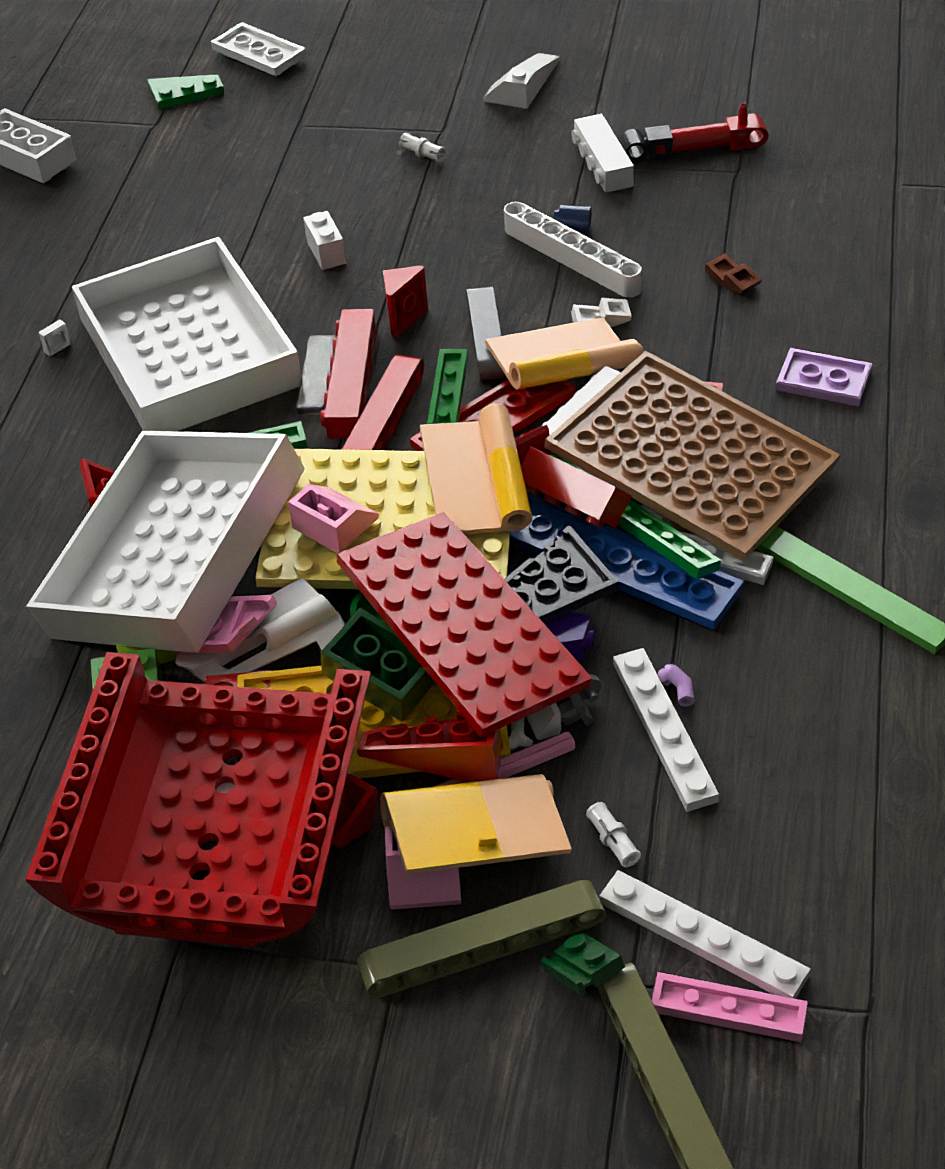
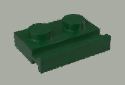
M583 932L579 935L571 936L562 946L554 950V957L549 960L545 957L540 959L546 973L581 996L586 994L585 988L589 985L597 987L625 968L620 954Z

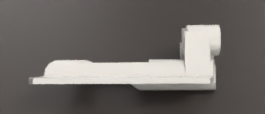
M301 578V580H296L271 594L274 596L277 606L232 653L177 654L175 663L179 667L190 670L194 676L206 682V676L253 672L315 642L323 650L342 629L345 622L331 603ZM267 642L265 650L231 669L222 667Z

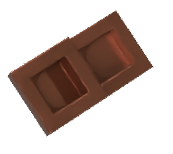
M726 253L705 265L704 271L725 288L739 294L748 291L762 282V279L746 263L738 266Z

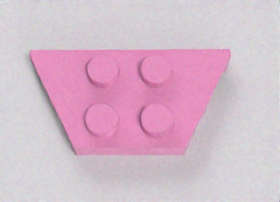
M274 596L230 597L198 653L174 652L176 654L232 653L277 606Z

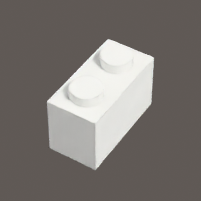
M328 211L317 212L303 217L307 243L321 269L325 270L346 264L343 238Z

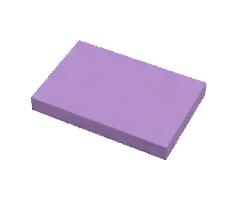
M790 348L777 379L776 390L859 406L872 371L873 363Z

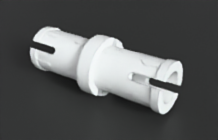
M404 133L400 137V139L407 142L399 141V146L415 152L419 157L426 156L437 162H442L445 159V156L438 154L440 152L446 154L445 147L432 144L426 138H416L408 133Z
M597 802L590 806L586 816L599 831L601 842L611 848L622 866L630 867L640 859L641 853L626 835L627 829L625 826L615 820L605 803Z

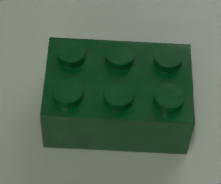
M361 608L320 652L322 675L333 681L337 669L371 671L365 700L400 721L407 717L435 684V681L389 625Z

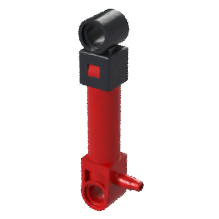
M742 103L739 106L738 116L726 117L725 123L670 130L669 125L647 127L644 129V135L638 129H630L623 133L620 142L632 163H639L645 160L646 157H648L649 161L673 158V153L728 146L730 151L758 148L767 142L769 134L761 116L748 114L747 105Z

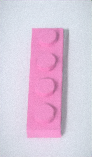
M660 972L657 973L651 1000L658 1014L802 1042L808 1001Z

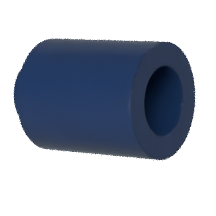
M560 205L559 210L554 212V220L577 232H590L592 207Z

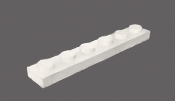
M644 648L613 656V665L686 812L718 803L719 793Z
M619 870L599 895L603 906L773 995L796 999L810 976L809 967Z

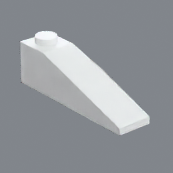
M537 53L512 68L495 82L484 96V102L527 109L560 61V57Z

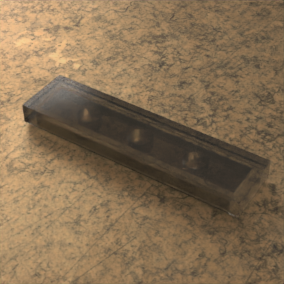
M336 335L309 336L296 406L297 414H321V410L326 409L324 407V391H328L327 373H331L330 355H334L333 338H336Z

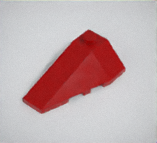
M458 711L455 712L456 718L437 722L435 716L425 718V723L409 728L406 724L401 723L363 731L357 748V754L361 757L462 781L498 779L501 763V728L480 737Z

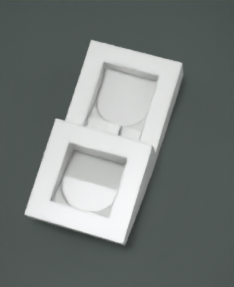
M601 298L599 306L573 305L571 311L573 323L604 317L610 327L628 322L632 317L628 301L625 299Z

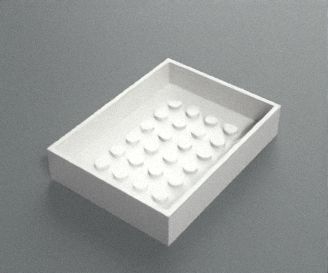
M219 237L72 286L80 319L143 431L176 432L303 386L297 350Z
M142 431L26 606L50 639L198 653L305 470L287 435Z

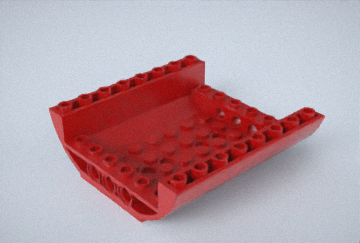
M107 652L25 881L38 894L55 906L92 924L114 930L115 934L256 947V943L273 941L298 931L312 918L317 907L371 671L337 669L331 694L147 680L139 654ZM232 757L242 758L235 765L225 764ZM223 783L235 785L234 788L226 793L217 791V788ZM215 840L219 842L212 850L201 849L202 844L206 841ZM207 870L210 872L203 880L192 879L193 875L198 871Z

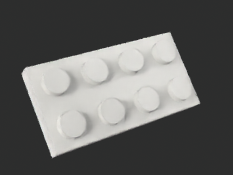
M242 22L211 41L212 50L274 76L281 74L284 70L306 57L304 47Z

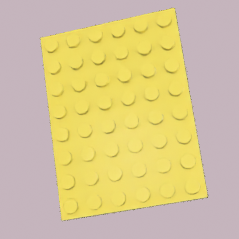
M295 449L305 470L262 542L255 578L257 587L284 588L294 581L303 578L312 588L358 589L337 564L336 552L292 528L288 502L308 484L332 488L379 513V518L345 549L348 550L435 515L424 451ZM510 531L464 534L505 579L508 576Z

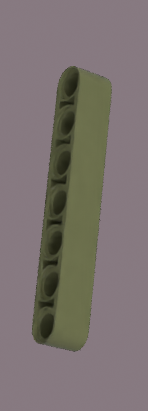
M580 880L369 949L359 956L357 964L368 995L374 998L384 997L591 928L602 922L606 912L592 882Z
M632 963L625 964L624 969L597 987L680 1168L733 1169L635 966Z

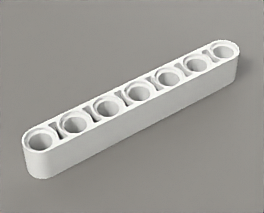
M510 202L504 206L505 232L508 235L621 296L631 298L641 293L642 268L638 263L524 203Z

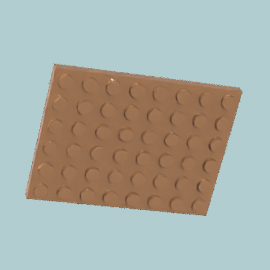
M647 351L642 353L545 439L544 448L598 479L632 495L633 499L743 562L837 465L840 454Z

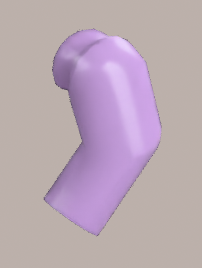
M667 664L665 668L658 671V677L663 682V685L668 686L673 683L676 686L679 705L687 707L694 704L692 679L674 664Z

